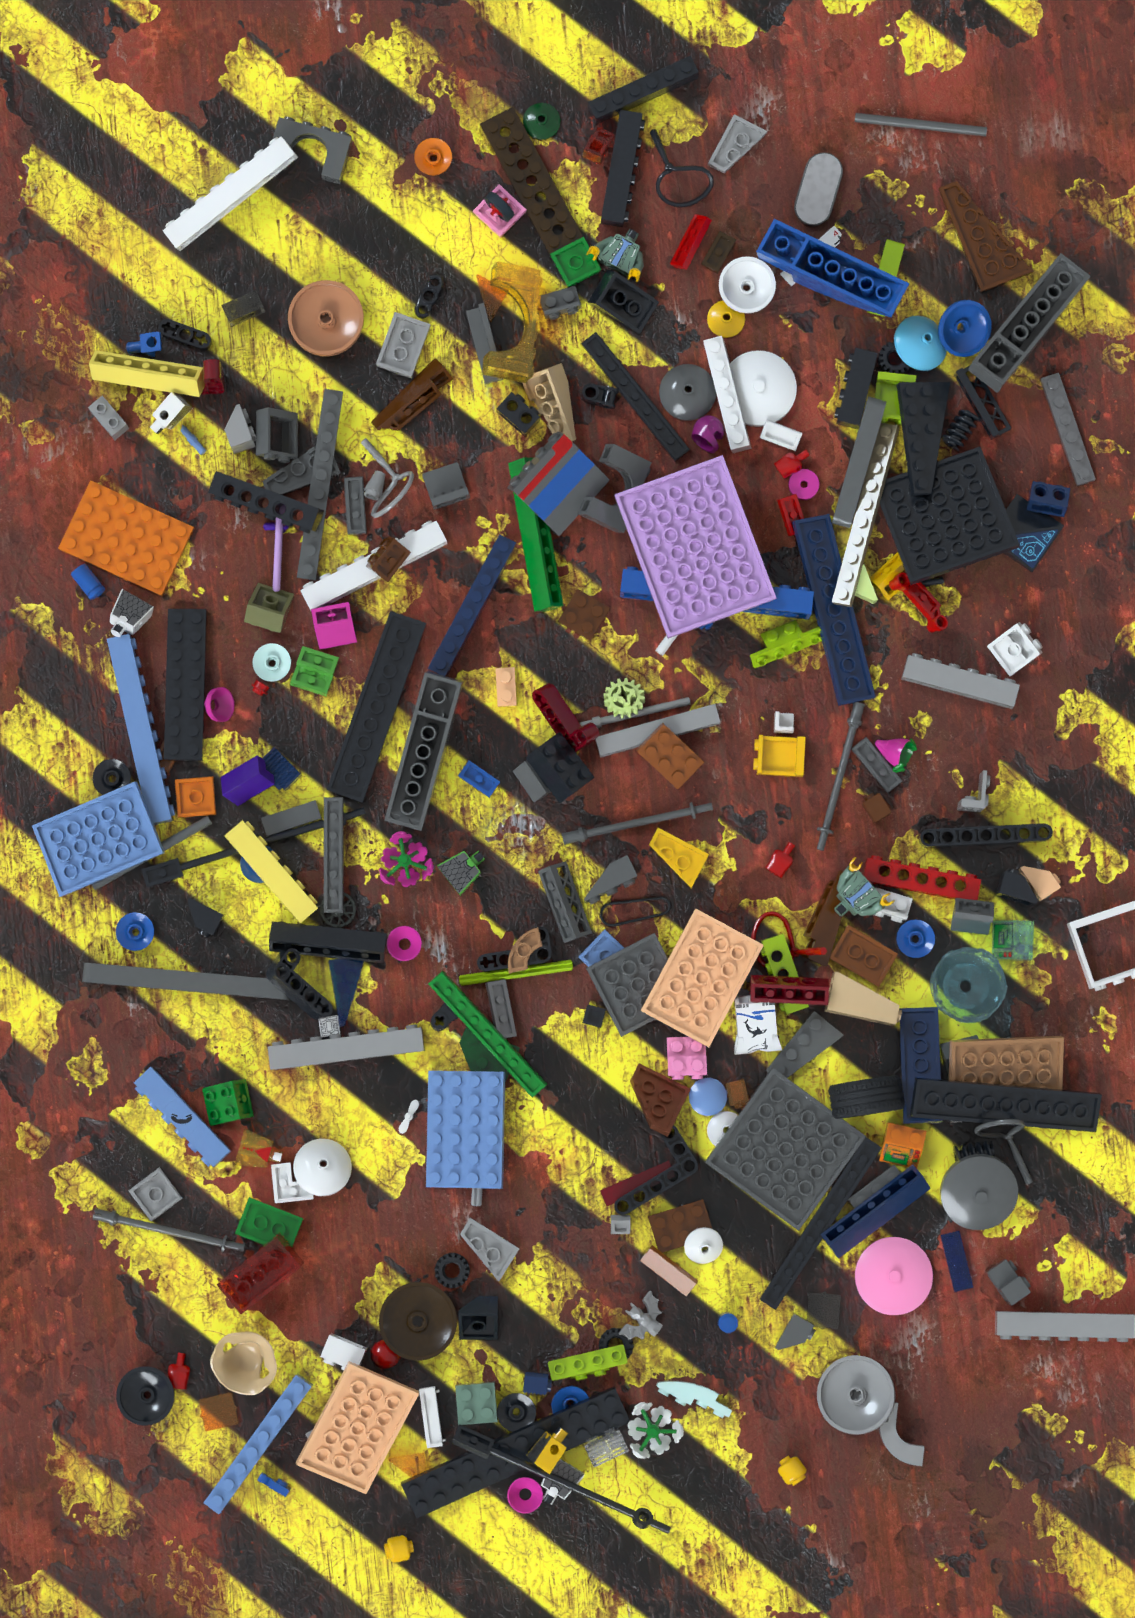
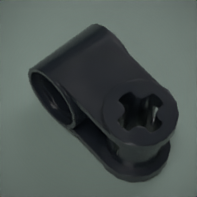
M589 383L583 387L581 397L585 403L606 409H615V398L619 390L609 386ZM587 390H593L595 392V396L589 398L586 396L585 392Z
M444 1003L432 1016L431 1027L435 1031H443L458 1016ZM435 1018H443V1026L440 1024L436 1026Z

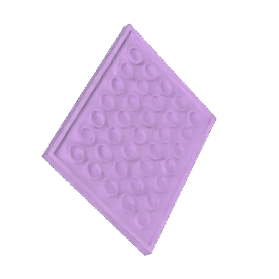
M723 455L614 495L668 639L776 599Z

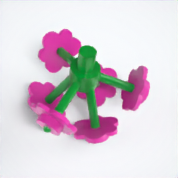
M399 831L390 838V842L400 844L401 853L397 851L396 847L383 850L381 861L385 862V867L390 869L395 866L390 872L381 867L379 868L380 878L385 884L395 885V878L392 874L400 867L404 869L400 871L398 881L401 882L403 887L415 885L417 883L416 880L420 878L418 872H415L413 868H408L410 865L423 869V880L432 874L434 865L431 858L426 861L425 865L418 863L425 861V855L428 853L427 848L422 846L421 842L410 843L408 846L409 851L405 854L404 843L412 838L411 834Z

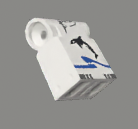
M750 995L736 996L734 1003L737 1035L734 1054H750L758 1050L765 1052L782 1051L777 1035L775 1003L750 1002Z

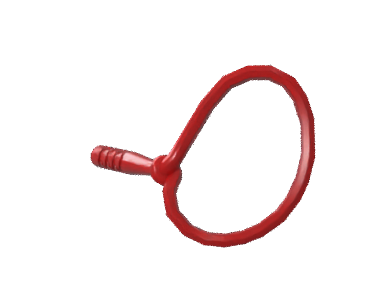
M765 912L755 922L751 938L754 940L756 939V932L760 923L767 916H775L782 920L787 930L791 947L790 953L793 960L794 957L799 955L811 956L825 955L827 953L825 947L801 950L795 947L790 925L787 919L778 912ZM758 955L757 961L765 967L767 963Z

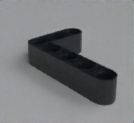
M674 1125L672 1128L675 1134L672 1138H666L661 1133L660 1135L677 1163L618 1198L614 1203V1209L618 1214H628L697 1171L698 1163ZM676 1144L684 1146L683 1154H675L674 1146ZM688 1160L693 1161L695 1165L694 1169L690 1172L684 1169V1163ZM671 1170L676 1171L678 1174V1178L674 1182L669 1181L667 1178V1174ZM658 1180L662 1185L661 1189L657 1192L652 1191L650 1187L651 1182ZM638 1190L643 1191L645 1194V1198L641 1202L634 1199V1193ZM622 1200L628 1203V1209L624 1212L619 1211L617 1208L618 1202Z

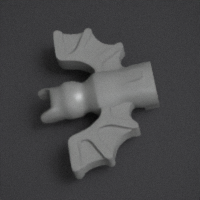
M652 1291L647 1292L642 1299L648 1313H643L633 1303H630L632 1307L630 1311L625 1310L633 1320H637L639 1326L625 1324L620 1330L619 1335H624L628 1340H631L633 1337L643 1339L646 1331L653 1337L658 1334L663 1325L656 1321V1317L662 1312L658 1309L659 1299L652 1295Z

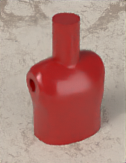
M804 450L797 456L794 453H787L773 464L785 479L791 474L802 469L801 461L810 455L807 450Z
M788 842L783 851L775 850L765 869L782 879L793 863L790 853L795 845Z
M178 1353L176 1364H171L168 1368V1377L176 1389L187 1390L190 1367L184 1365L186 1353Z

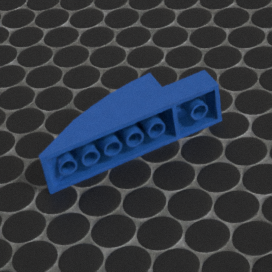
M776 219L773 220L756 251L758 259L791 274L795 283L840 302L887 317L893 316L909 286L908 282Z

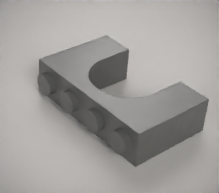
M279 117L273 139L282 136L292 149L299 141L304 139L320 141L327 149V156L321 173L322 180L341 185L353 143L352 137L343 131L336 133L332 132L328 127L321 126L317 128L309 122L303 121L299 123L295 122V119L291 117Z
M606 444L599 462L617 470L621 474L625 484L624 491L642 485L650 473L652 463L615 444ZM595 497L584 498L578 513L579 515L614 532H625L627 528L617 503L609 505Z

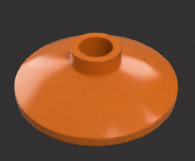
M429 138L417 146L414 159L418 169L423 173L439 175L449 168L452 162V152L448 144L443 140ZM436 156L437 160L431 161L430 157Z

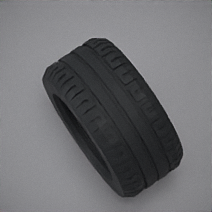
M898 1075L830 1085L828 1092L832 1116L835 1119H843L903 1109L905 1099H903L904 1093L902 1092L901 1078Z

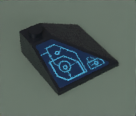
M1016 494L1007 507L1006 512L1020 548L1005 552L1004 554L1030 572H1033L1064 525L1048 514L1028 511V501Z

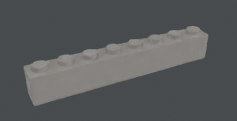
M417 1024L407 1025L404 1030H398V1027L387 1028V1032L380 1033L379 1029L368 1030V1034L360 1035V1032L348 1033L349 1037H341V1034L329 1035L330 1039L322 1040V1036L311 1037L309 1042H303L302 1039L291 1040V1044L285 1045L283 1041L272 1042V1046L268 1047L270 1070L425 1051L422 1028H418Z
M995 1311V1335H1000V1339H1012V1336H1019L1020 1340H1031V1336H1039V1340H1051V1337H1058L1060 1341H1070V1337H1078V1341H1089V1337L1103 1342H1109V1338H1117V1342H1128V1338H1135V1314Z

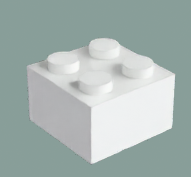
M331 1333L320 1357L324 1358L323 1362L332 1366L339 1364L342 1366L341 1369L344 1370L349 1361L360 1366L367 1347Z

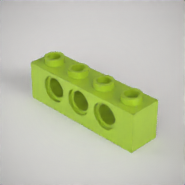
M784 934L761 940V944L764 946L760 952L762 957L766 956L768 963L765 964L768 975L778 976L779 970L785 969L788 972L787 977H798ZM774 951H780L782 955L781 959L777 962H774L771 958ZM778 1003L781 1012L785 1011V1014L809 1007L808 1004Z

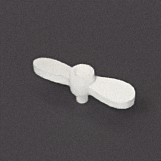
M417 1100L411 1102L408 1113L405 1114V1119L399 1126V1132L402 1134L407 1131L409 1122L413 1119V1114L419 1107Z

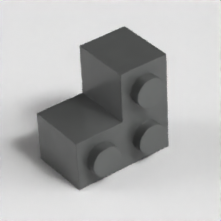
M1003 1259L985 1273L1005 1302L1012 1306L1031 1293L1028 1289L1031 1286L1025 1277L1017 1276L1015 1273L1017 1268L1011 1260Z

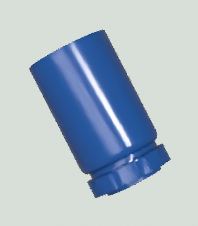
M86 563L80 565L71 573L73 579L90 601L98 598L105 591L104 586L101 585Z
M725 1312L719 1316L718 1326L723 1332L731 1333L738 1327V1320L732 1313Z

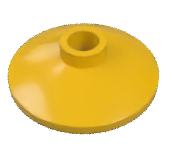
M719 301L710 308L707 323L715 335L730 338L742 330L745 323V314L731 309L724 301ZM727 314L730 316V319L724 320L723 316Z

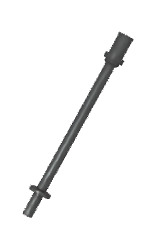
M859 702L853 703L850 718H847L849 729L822 827H817V831L821 832L817 845V850L824 851L828 834L834 833V831L830 830L856 729L862 725L861 717L865 704Z
M690 802L689 808L588 830L580 827L578 830L562 833L564 845L578 841L582 843L588 837L691 815L693 819H696L695 814L711 811L713 807L712 803L693 806V803Z
M95 1208V1214H93L92 1220L109 1223L111 1226L119 1223L220 1246L221 1252H224L226 1248L242 1252L245 1249V1244L228 1241V1235H225L223 1239L119 1216L117 1211L114 1210L110 1212Z

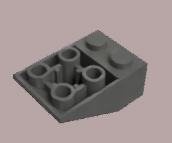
M628 855L608 865L584 898L585 904L589 902L592 905L600 901V896L607 894V896H611L618 892L617 888L623 885L627 888L635 884L637 874Z

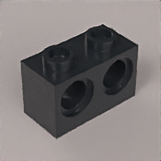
M511 392L496 408V411L519 433L526 437L540 421V416H538L540 413L533 406L529 408L524 403L525 399L518 393L515 395ZM510 403H515L518 408L515 411H510L507 409V406ZM528 415L532 418V421L527 424L521 421L522 417Z

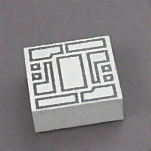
M338 1015L318 1019L322 1037L340 1034Z

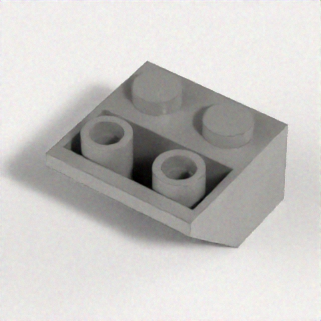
M240 404L235 406L224 429L234 454L256 447L254 443L256 441L255 432L252 426L248 427L251 421L246 409H242Z

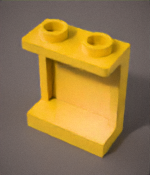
M759 735L758 739H755L754 751H758V756L754 758L753 770H757V775L803 777L805 737L791 738Z

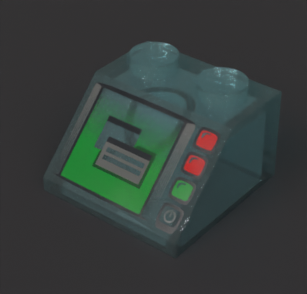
M993 921L991 959L1033 960L1034 921Z

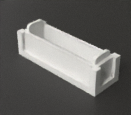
M435 1386L419 1389L427 1448L443 1446V1442L446 1441V1438L442 1439L436 1393L440 1392V1390H436Z

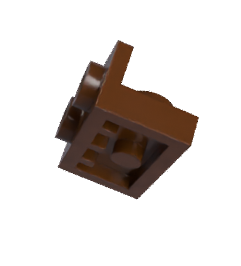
M390 536L380 542V548L368 558L366 565L368 569L375 572L386 582L390 581L411 553L395 538Z

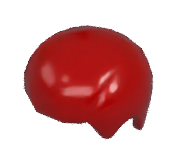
M384 1340L376 1342L370 1351V1358L373 1364L381 1369L394 1367L401 1358L389 1349Z

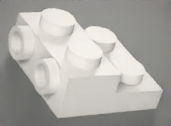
M1020 622L1015 624L987 646L1009 676L1015 674L1043 653L1040 650L1043 648L1041 643L1037 639L1033 640L1029 635L1031 630L1025 623L1023 625Z

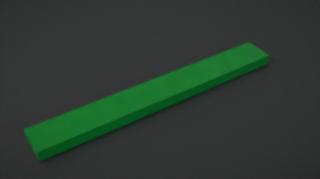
M443 970L428 983L532 1098L547 1085Z

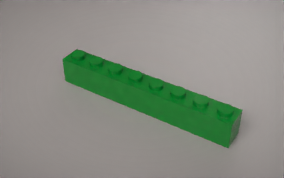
M524 457L508 463L511 479L519 475L523 466L533 458ZM513 492L534 612H547L563 607L550 527Z

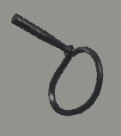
M651 130L652 140L665 164V171L658 176L655 184L656 192L661 200L673 207H688L704 199L714 186V179L710 171L702 166H673L672 163H669L657 130ZM672 171H702L709 178L707 189L700 196L688 202L676 203L665 198L660 190L662 178Z

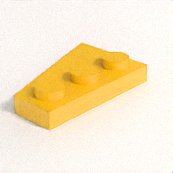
M657 828L649 844L675 873L692 888L709 854L660 828Z

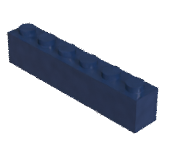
M911 1165L824 1231L821 1236L839 1259L931 1188L917 1168Z

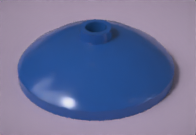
M972 300L957 301L945 310L940 319L938 327L939 340L944 349L952 355L958 357L972 356L986 345L991 334V318L988 311L980 303Z

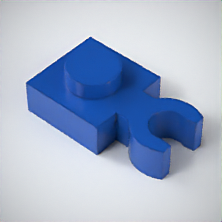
M263 1472L257 1479L285 1497L291 1489L286 1481L280 1478L278 1480L272 1479Z

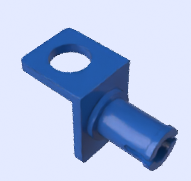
M161 333L140 334V341L127 343L128 354L141 352L150 357H155V351L162 350ZM152 337H155V338H156V340H157L156 345H154V338H152Z

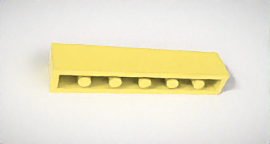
M95 350L89 362L92 380L200 397L205 387L203 367Z
M243 820L240 821L224 835L225 838L299 923L303 922L318 909L316 906L318 902L311 894L308 896L303 891L305 887L298 879L296 881L293 880L290 876L293 873L286 865L281 866L278 862L280 859L273 850L269 852L265 847L267 845L266 841L261 836L256 837L253 833L254 827L248 821L246 823Z

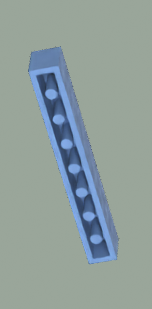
M298 1373L295 1375L204 1501L205 1505L218 1514L223 1511L313 1386L312 1383Z

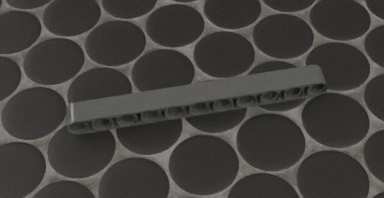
M84 963L82 982L291 1000L267 978Z

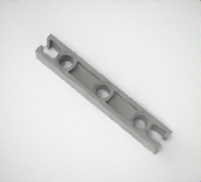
M708 705L599 736L595 741L600 758L639 747L662 723L677 736L720 724V718L716 705Z

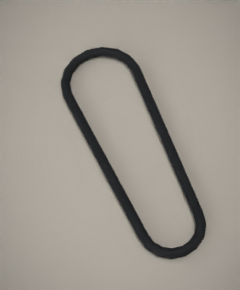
M662 896L609 902L601 908L600 919L609 927L663 916L670 911L671 903L668 898ZM659 899L666 900L668 903V909L663 913L615 924H609L603 919V910L609 905Z

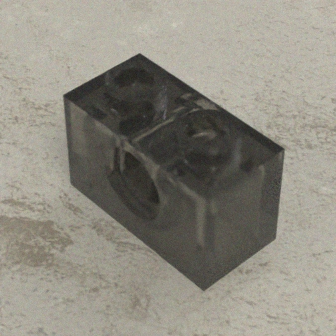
M256 290L221 305L231 327L265 313L264 306Z

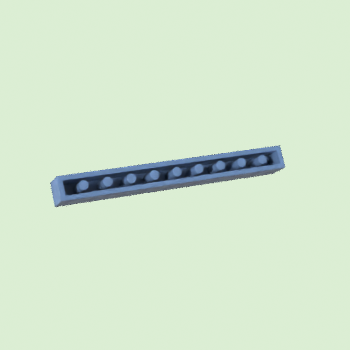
M130 634L108 638L107 643L143 799L154 825L173 821L172 816H175L173 804H169L168 797H171L169 786H165L164 779L167 778L165 767L161 768L160 760H163L161 750L156 747L158 735L156 730L153 731L151 723H154L152 712H149L147 707L150 704L148 693L144 694L143 686H146L144 675H140L139 668L142 665L140 657H136L135 649H137L136 639L132 638Z

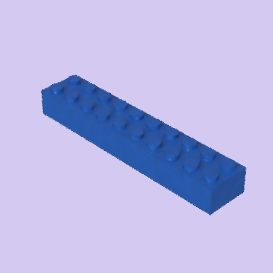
M637 567L623 569L620 597L653 601L643 571H638L639 568ZM780 585L779 587H773L776 595L775 600L742 611L809 620L812 613L814 592L806 587H799L797 590L791 589L789 585Z

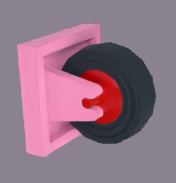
M500 184L473 210V213L500 238L526 212V209Z

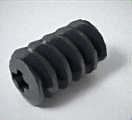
M959 410V416L954 417V422H951L950 428L945 431L947 435H942L941 437L948 447L958 452L960 450L957 446L964 447L961 440L968 441V437L965 434L972 435L973 433L969 428L977 427L974 421H981L978 416L968 410Z
M992 1140L990 1145L987 1141H984L983 1147L979 1142H976L975 1148L972 1143H969L966 1149L963 1144L960 1146V1151L957 1146H953L955 1162L974 1154H986L995 1157Z

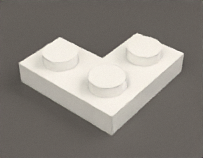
M291 1163L271 1165L275 1203L314 1199V1195L305 1191L297 1181L293 1182Z

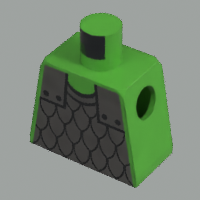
M463 851L440 863L437 867L461 896L481 874L477 866L485 858L479 851L470 857Z

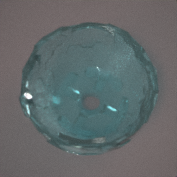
M962 947L949 951L942 956V959L936 965L934 971H932L930 979L931 994L938 1009L961 1023H977L988 1019L1002 1004L1008 988L999 960L989 951L982 948ZM962 981L970 983L971 988L968 992L961 990L960 984Z

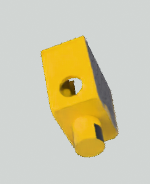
M558 1427L553 1435L546 1431L526 1456L534 1464L550 1474L567 1448L562 1444V1441L568 1433L561 1427Z

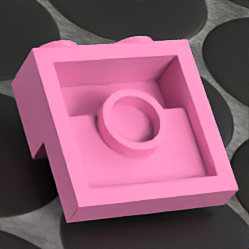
M667 1037L668 1076H672V1080H684V1076H691V1079H703V1075H707L706 1046L690 1037Z

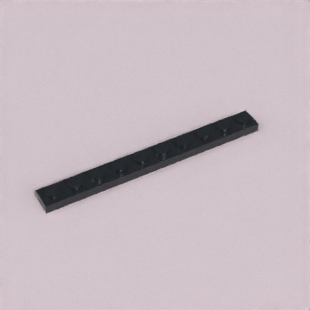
M865 1137L759 1298L761 1301L773 1309H777L823 1239L821 1234L830 1228L882 1147Z

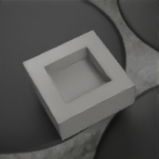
M611 1215V1234H630V1215Z

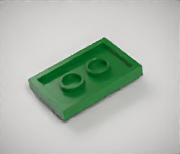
M249 1197L235 1234L290 1255L304 1218Z

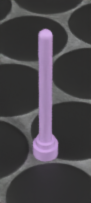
M282 505V506L280 507V509H279L280 514H284V513H285V511H286V506H285V505ZM276 518L274 592L280 591L283 524L282 519Z

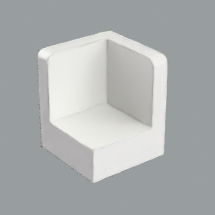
M775 711L774 733L793 734L794 714Z

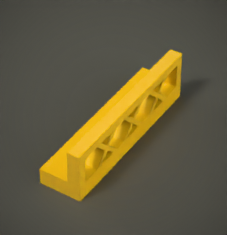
M898 552L870 577L872 585L878 588L888 601L900 590H890L887 593L884 588L897 574L905 570Z

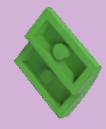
M302 646L290 685L327 697L339 657Z

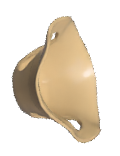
M237 1332L224 1336L217 1343L210 1359L212 1371L219 1382L230 1391L244 1395H256L262 1392L271 1384L277 1372V1363L271 1344L263 1336L254 1332ZM229 1342L235 1345L227 1352H223L226 1343ZM264 1360V1366L268 1369L269 1374L261 1379V1367Z

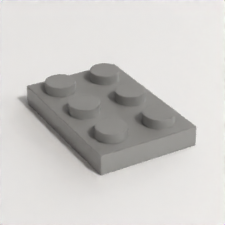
M395 312L376 366L412 378L431 324Z

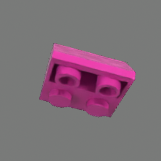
M349 602L311 609L320 650L357 643Z

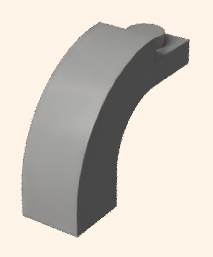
M895 1402L891 1415L879 1427L882 1442L888 1451L900 1461L922 1466L924 1446L903 1441L896 1431L898 1403Z

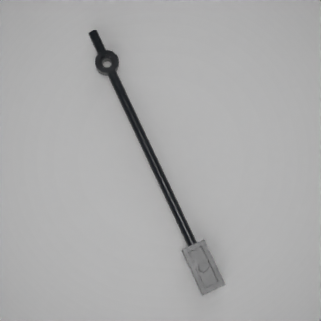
M364 807L344 813V826L347 820L366 815ZM324 820L263 839L268 845L324 828ZM232 847L184 863H180L179 858L141 870L146 887L149 888L184 877V870L239 853Z
M460 1424L455 1432L451 1443L485 1459L488 1458L489 1454L501 1458L631 1517L634 1525L640 1529H646L651 1526L667 1534L670 1532L671 1527L653 1519L652 1513L646 1508H639L635 1511L553 1473L548 1474L538 1466L493 1447L495 1440Z

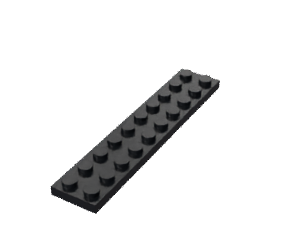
M390 611L327 791L361 803L364 802L427 625L425 622Z
M915 1077L910 1116L976 1123L1018 1119L1023 1121L1026 1127L1096 1132L1102 1094Z

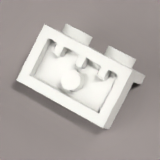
M875 888L882 897L890 893L886 897L888 902L895 900L893 904L885 906L875 916L883 917L887 915L891 917L892 921L902 923V920L906 921L913 899Z

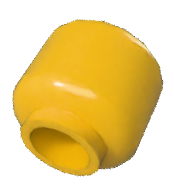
M787 1456L779 1462L781 1466L778 1468V1473L786 1484H793L795 1486L806 1478L807 1470L798 1457L790 1458Z
M404 1535L390 1537L387 1543L384 1544L386 1558L390 1559L393 1563L409 1560L410 1553L414 1552L412 1540L408 1541Z

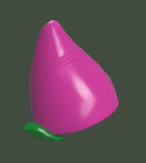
M904 738L876 740L875 742L876 747L884 758L894 766L893 772L897 773L905 771L904 767L909 762L913 751H917L916 743L912 738L909 740Z

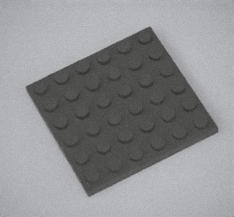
M771 1068L707 1157L705 1163L799 1231L866 1136L844 1119H835L829 1108L777 1070Z

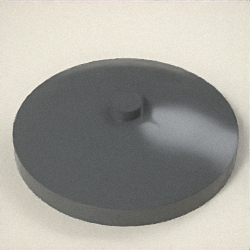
M974 1154L961 1158L947 1170L941 1182L940 1198L945 1212L956 1224L971 1230H985L999 1225L1010 1216L1017 1203L1018 1184L1013 1172L1002 1160L991 1155Z

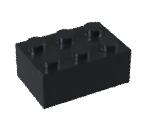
M561 732L554 735L525 757L559 803H562L595 778Z

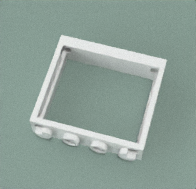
M1135 901L1067 923L1089 989L1095 988V991L1107 988L1105 985L1107 983L1113 982L1116 985L1125 982L1124 978L1128 976L1134 979L1135 968L1094 982L1076 929L1134 910Z

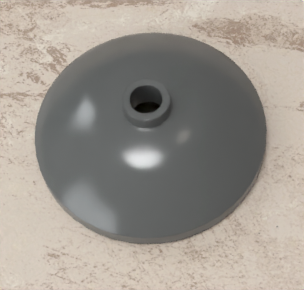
M683 364L672 368L666 373L660 384L659 396L662 406L671 416L679 420L691 421L703 417L710 411L715 402L716 389L713 378L705 369L693 364ZM690 387L692 391L687 393L684 389Z

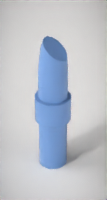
M182 425L181 433L186 437L190 445L200 455H203L207 450L201 445L198 438Z

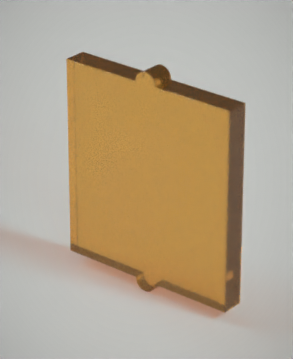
M232 1392L199 1399L200 1417L203 1419L205 1431L239 1424L236 1413L237 1406H235Z

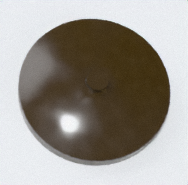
M412 1282L395 1289L384 1301L379 1315L380 1333L389 1349L402 1358L414 1361L427 1360L442 1353L451 1343L457 1327L456 1311L450 1298L438 1287L424 1282Z

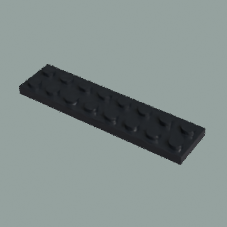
M168 609L164 760L203 761L206 609Z

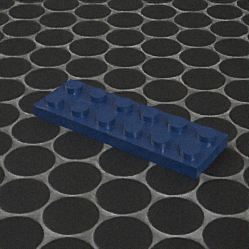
M938 1007L899 1008V1010H902L900 1043L902 1092L904 1093L903 1099H905L903 1123H942L943 1120L910 1116L915 1077L941 1080Z

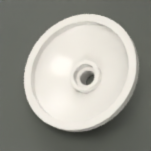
M740 257L731 261L723 269L719 279V292L723 301L731 309L740 313H754L762 310L770 303L776 289V281L771 268L762 260L754 257ZM745 285H748L750 287V290L745 291L743 287Z
M315 1139L300 1148L294 1160L293 1170L296 1181L305 1191L316 1196H329L337 1193L347 1184L351 1175L352 1164L349 1154L339 1143L330 1139ZM324 1161L327 1165L322 1167L319 1163Z

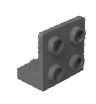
M457 462L422 474L434 510L470 498Z
M955 898L951 930L988 935L991 922L993 923L994 902Z

